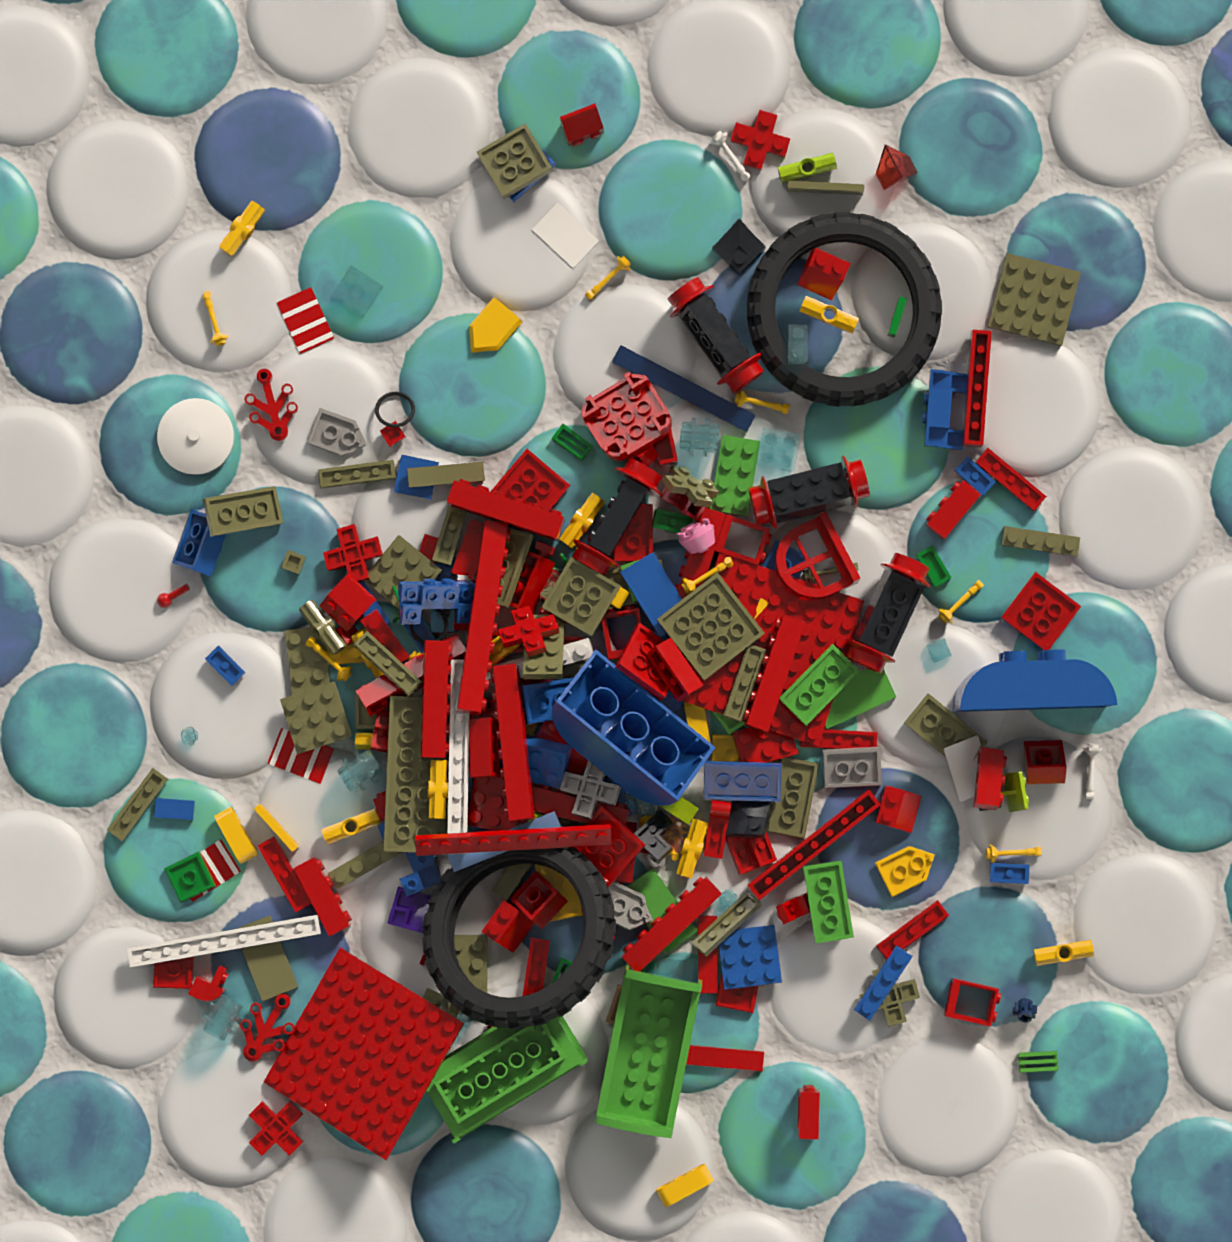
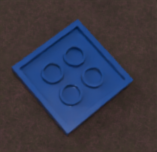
M775 925L736 929L719 945L724 990L782 983Z

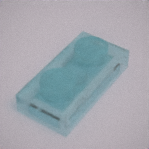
M788 325V364H807L808 325Z

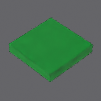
M200 851L164 868L180 903L216 886Z

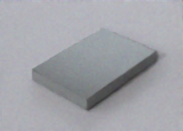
M880 747L822 750L824 789L882 786Z

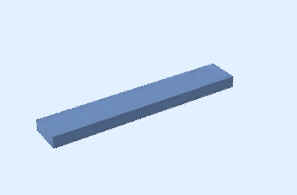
M554 811L508 830L561 826ZM506 851L447 854L455 872Z

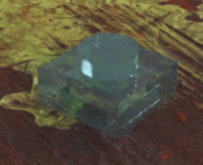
M945 638L926 645L933 663L952 656Z

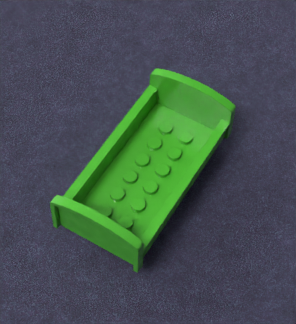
M626 965L595 1123L640 1134L672 1138L702 980L698 979V983L629 970L630 966Z
M563 1016L554 1018L549 1023L537 1027H525V1029L492 1027L446 1055L426 1091L450 1129L454 1144L463 1136L578 1066L584 1065L588 1062V1058Z

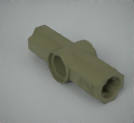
M314 600L308 601L300 607L299 611L309 623L311 633L317 640L323 642L332 656L338 654L347 646L335 630L336 627L333 620L322 613Z

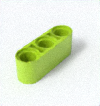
M682 797L671 805H658L688 825L699 809Z

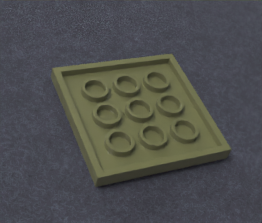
M1007 253L988 328L1062 346L1081 272Z
M718 572L656 619L703 681L765 634Z

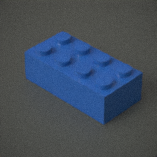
M526 734L532 782L560 789L564 774L569 769L572 747L567 744ZM500 760V769L503 768V760Z

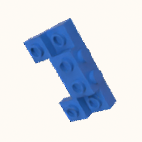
M930 369L928 392L924 393L923 404H926V412L922 414V423L925 424L924 447L962 450L964 431L949 429L952 393L966 394L968 374Z
M448 578L442 579V581L424 579V581L399 582L400 623L420 624L422 609H455V622L469 623L475 583L473 581H454Z
M381 823L377 826L384 841V823ZM405 852L414 872L400 878L406 896L441 882L440 878L442 876L435 859H438L437 855L416 856V852Z

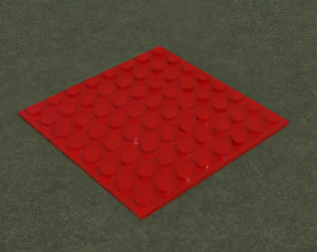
M719 552L715 567L721 562L723 563L727 557L732 559L733 566L730 568L726 567L723 571H719L718 574L753 619L757 614L756 609L759 600L762 598L769 602L755 619L765 634L754 641L752 645L766 649L765 654L768 655L770 651L768 643L771 636H775L776 629H774L777 618L780 619L781 616L786 615L806 622L781 695L831 644L847 657L850 645L846 642V638L853 639L864 600L840 592L822 599L804 598L791 592L782 583L777 571ZM792 577L796 582L805 587L819 588L816 584ZM746 648L704 681L691 666L704 686L682 701L723 715ZM761 665L759 673H762L764 666ZM755 683L753 691H756L758 684ZM833 699L807 726L779 700L769 730L819 746ZM748 702L746 709H750L752 702Z
M340 947L296 1023L295 1031L288 1037L285 1048L279 1053L263 1082L387 1161L464 1023Z

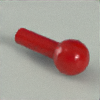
M186 583L169 594L161 593L157 597V604L161 608L169 607L172 600L190 590L189 585Z

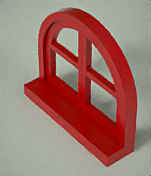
M826 511L819 514L817 518L790 530L783 537L777 548L775 565L778 576L782 583L798 596L808 599L826 598L857 584L861 579ZM817 529L827 551L809 559L799 537ZM795 540L805 561L787 569L786 553L790 544ZM832 558L842 579L824 587L813 565ZM809 568L819 588L805 587L796 582L791 575Z

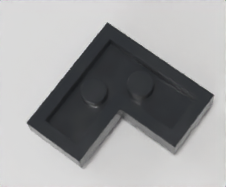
M661 810L634 833L646 845L644 849L659 863L673 851V848L662 836L674 825L673 821Z

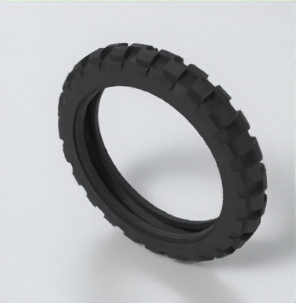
M835 212L833 214H822L811 217L788 229L769 246L760 259L748 291V329L756 353L762 354L760 359L766 369L791 392L802 396L804 399L827 406L853 407L866 405L884 399L900 390L919 373L934 349L941 327L942 300L937 276L934 274L931 263L925 253L920 250L915 241L897 229L898 227L887 221L884 222L874 218V216L862 213ZM831 243H856L878 251L898 268L911 294L913 307L912 324L903 347L888 363L877 370L860 376H831L808 367L787 347L777 325L775 314L776 295L785 273L807 252Z
M574 847L511 850L455 872L451 867L440 878L441 882L436 890L433 889L428 901V911L424 914L423 920L424 937L422 938V945L427 961L426 966L443 997L461 1013L475 1021L496 1028L525 1029V1027H537L549 1023L550 1020L557 1017L560 1018L572 1011V1008L577 1003L582 1002L591 993L590 990L596 982L599 983L605 972L604 968L608 959L611 958L614 947L613 938L616 934L615 908L612 896L601 873L583 853ZM537 864L561 873L576 890L581 901L584 916V929L580 947L568 969L548 987L521 997L508 998L491 995L475 987L459 965L454 944L455 925L459 911L470 892L487 876L502 868L513 865Z

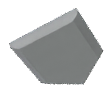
M319 408L307 444L342 457L367 446L355 420Z
M615 881L608 887L615 908L614 918L616 919V925L629 931L653 921L643 894Z

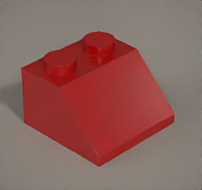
M595 103L560 117V125L568 146L573 145L575 147L584 143L583 140L588 138L593 140L602 136L601 133H604V127Z
M814 248L809 254L797 286L832 301L843 283L851 263L818 248Z
M348 573L325 597L319 607L348 632L362 619L376 599Z
M1062 740L1024 741L1026 784L1065 783L1067 765Z
M885 785L875 823L912 833L922 796Z
M537 871L510 898L541 929L568 902Z
M503 900L481 932L514 953L534 925V922L521 910Z

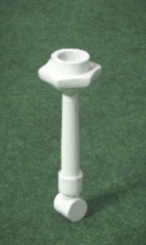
M719 131L712 136L713 141L711 144L721 145L736 167L737 172L741 174V180H748L750 174L745 172V168L739 163L725 143L727 132L722 133Z
M1087 744V747H1083V750L1090 755L1085 799L1094 800L1095 755L1102 752V748H1099V744Z

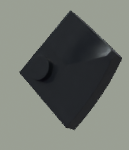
M740 218L712 247V250L739 275L766 249V246L748 229Z
M731 801L727 835L729 837L765 838L773 804L760 801Z

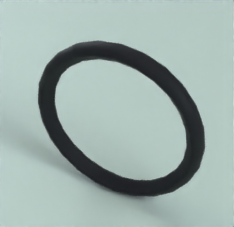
M389 392L381 396L377 401L375 414L383 425L398 428L412 420L415 414V405L407 394ZM389 396H402L411 405V414L402 423H388L379 414L381 402Z
M433 609L444 620V631L434 641H442L448 632V620L441 609ZM409 624L411 635L419 643L424 644V640L416 635L413 624Z

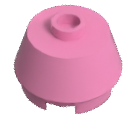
M702 519L703 523L701 524L693 522L683 527L680 533H677L679 537L678 542L690 554L705 552L715 543L714 525L710 524L709 519Z

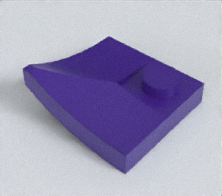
M398 886L387 924L424 934V914L428 911V901L431 895L417 892L406 896L404 888Z

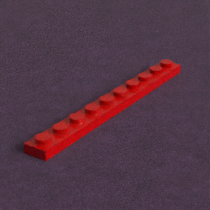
M610 824L415 835L416 856L611 845Z

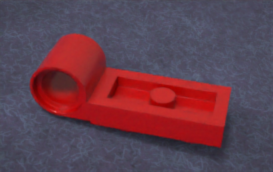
M712 800L703 856L723 859L731 809L730 802Z

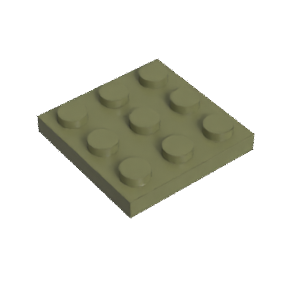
M526 123L477 151L479 158L503 199L508 198L553 171Z
M398 535L383 553L384 556H381L368 571L370 579L365 580V582L399 609L400 604L392 586H396L398 590L399 582L424 581V579H434L436 581L443 571Z
M570 557L542 608L593 636L621 586Z
M335 681L280 699L297 754L353 737Z

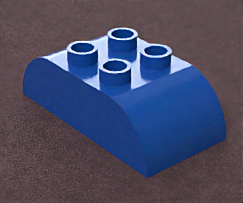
M595 649L553 705L552 719L556 729L572 748L630 795L654 805L664 806L677 802L716 747L633 679L616 668V665Z
M1065 649L1037 652V661H1027V651H1004L1003 653H998L999 662L973 671L962 681L953 700L952 712L1103 708L1116 706L1117 697L1110 680L1100 669L1086 661L1078 659L1066 660Z

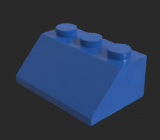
M191 509L172 563L211 576L227 534L210 537L206 514Z

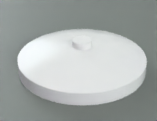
M193 398L178 402L164 414L158 427L157 441L163 458L173 468L189 475H203L218 469L228 459L234 445V429L230 418L218 405L208 400Z

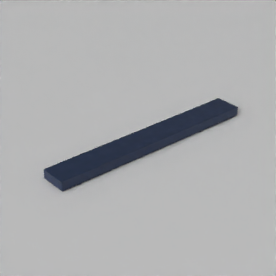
M620 345L612 360V363L633 374L645 375L650 383L746 433L756 416Z

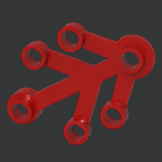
M261 369L257 373V380L263 385L267 404L258 400L252 393L246 394L244 400L248 405H253L271 415L272 423L261 418L258 412H252L249 415V419L252 423H258L268 429L272 439L282 441L288 436L287 424L293 414L298 411V405L295 402H289L286 406L287 411L281 421L279 419L278 413L288 396L293 393V387L288 383L284 384L281 388L282 392L275 403L270 384L273 375L268 369ZM262 373H267L266 379H261ZM286 386L291 387L289 393L284 392ZM249 396L254 397V401L251 403L247 401ZM295 405L296 409L294 411H290L289 406ZM255 414L259 416L257 421L252 420V416ZM277 428L282 429V433L279 435L275 433Z
M283 993L275 998L276 1006L265 1024L261 1013V1004L253 1003L250 1006V1012L254 1014L258 1030V1036L255 1041L251 1032L252 1022L248 1019L241 1021L240 1028L244 1031L247 1043L243 1049V1055L248 1061H257L261 1058L262 1053L273 1050L281 1051L285 1048V1042L282 1039H277L271 1044L262 1045L265 1038L284 1033L292 1034L295 1031V1025L291 1022L286 1023L284 1026L272 1028L282 1009L288 1008L291 1004V999L287 994ZM280 998H284L286 1000L285 1005L279 1004ZM254 1005L259 1006L258 1012L253 1011ZM244 1022L249 1023L248 1029L243 1028ZM287 1025L292 1026L291 1032L286 1031ZM278 1041L283 1044L280 1049L276 1047V1042ZM251 1048L256 1050L255 1055H250L249 1050Z

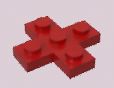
M759 110L755 127L736 122L730 142L748 147L744 166L762 170L767 153L785 158L791 138L773 133L778 115Z
M355 524L336 529L341 547L323 552L328 572L346 567L347 572L358 583L369 580L366 561L384 556L379 537L376 536L360 541Z
M530 606L512 610L511 615L515 625L498 629V635L503 648L523 643L528 657L547 652L543 637L560 633L554 614L535 619Z
M262 1101L249 1114L262 1128L251 1139L249 1144L263 1156L277 1143L290 1156L304 1142L290 1128L303 1113L289 1101L276 1114Z

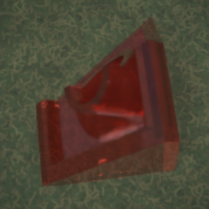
M885 144L875 175L883 190H886L918 172L908 155Z

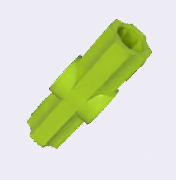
M832 152L814 158H805L802 161L780 166L777 169L780 181L783 184L788 181L810 178L813 175L835 170L837 165ZM809 164L812 167V171L805 172L802 166Z

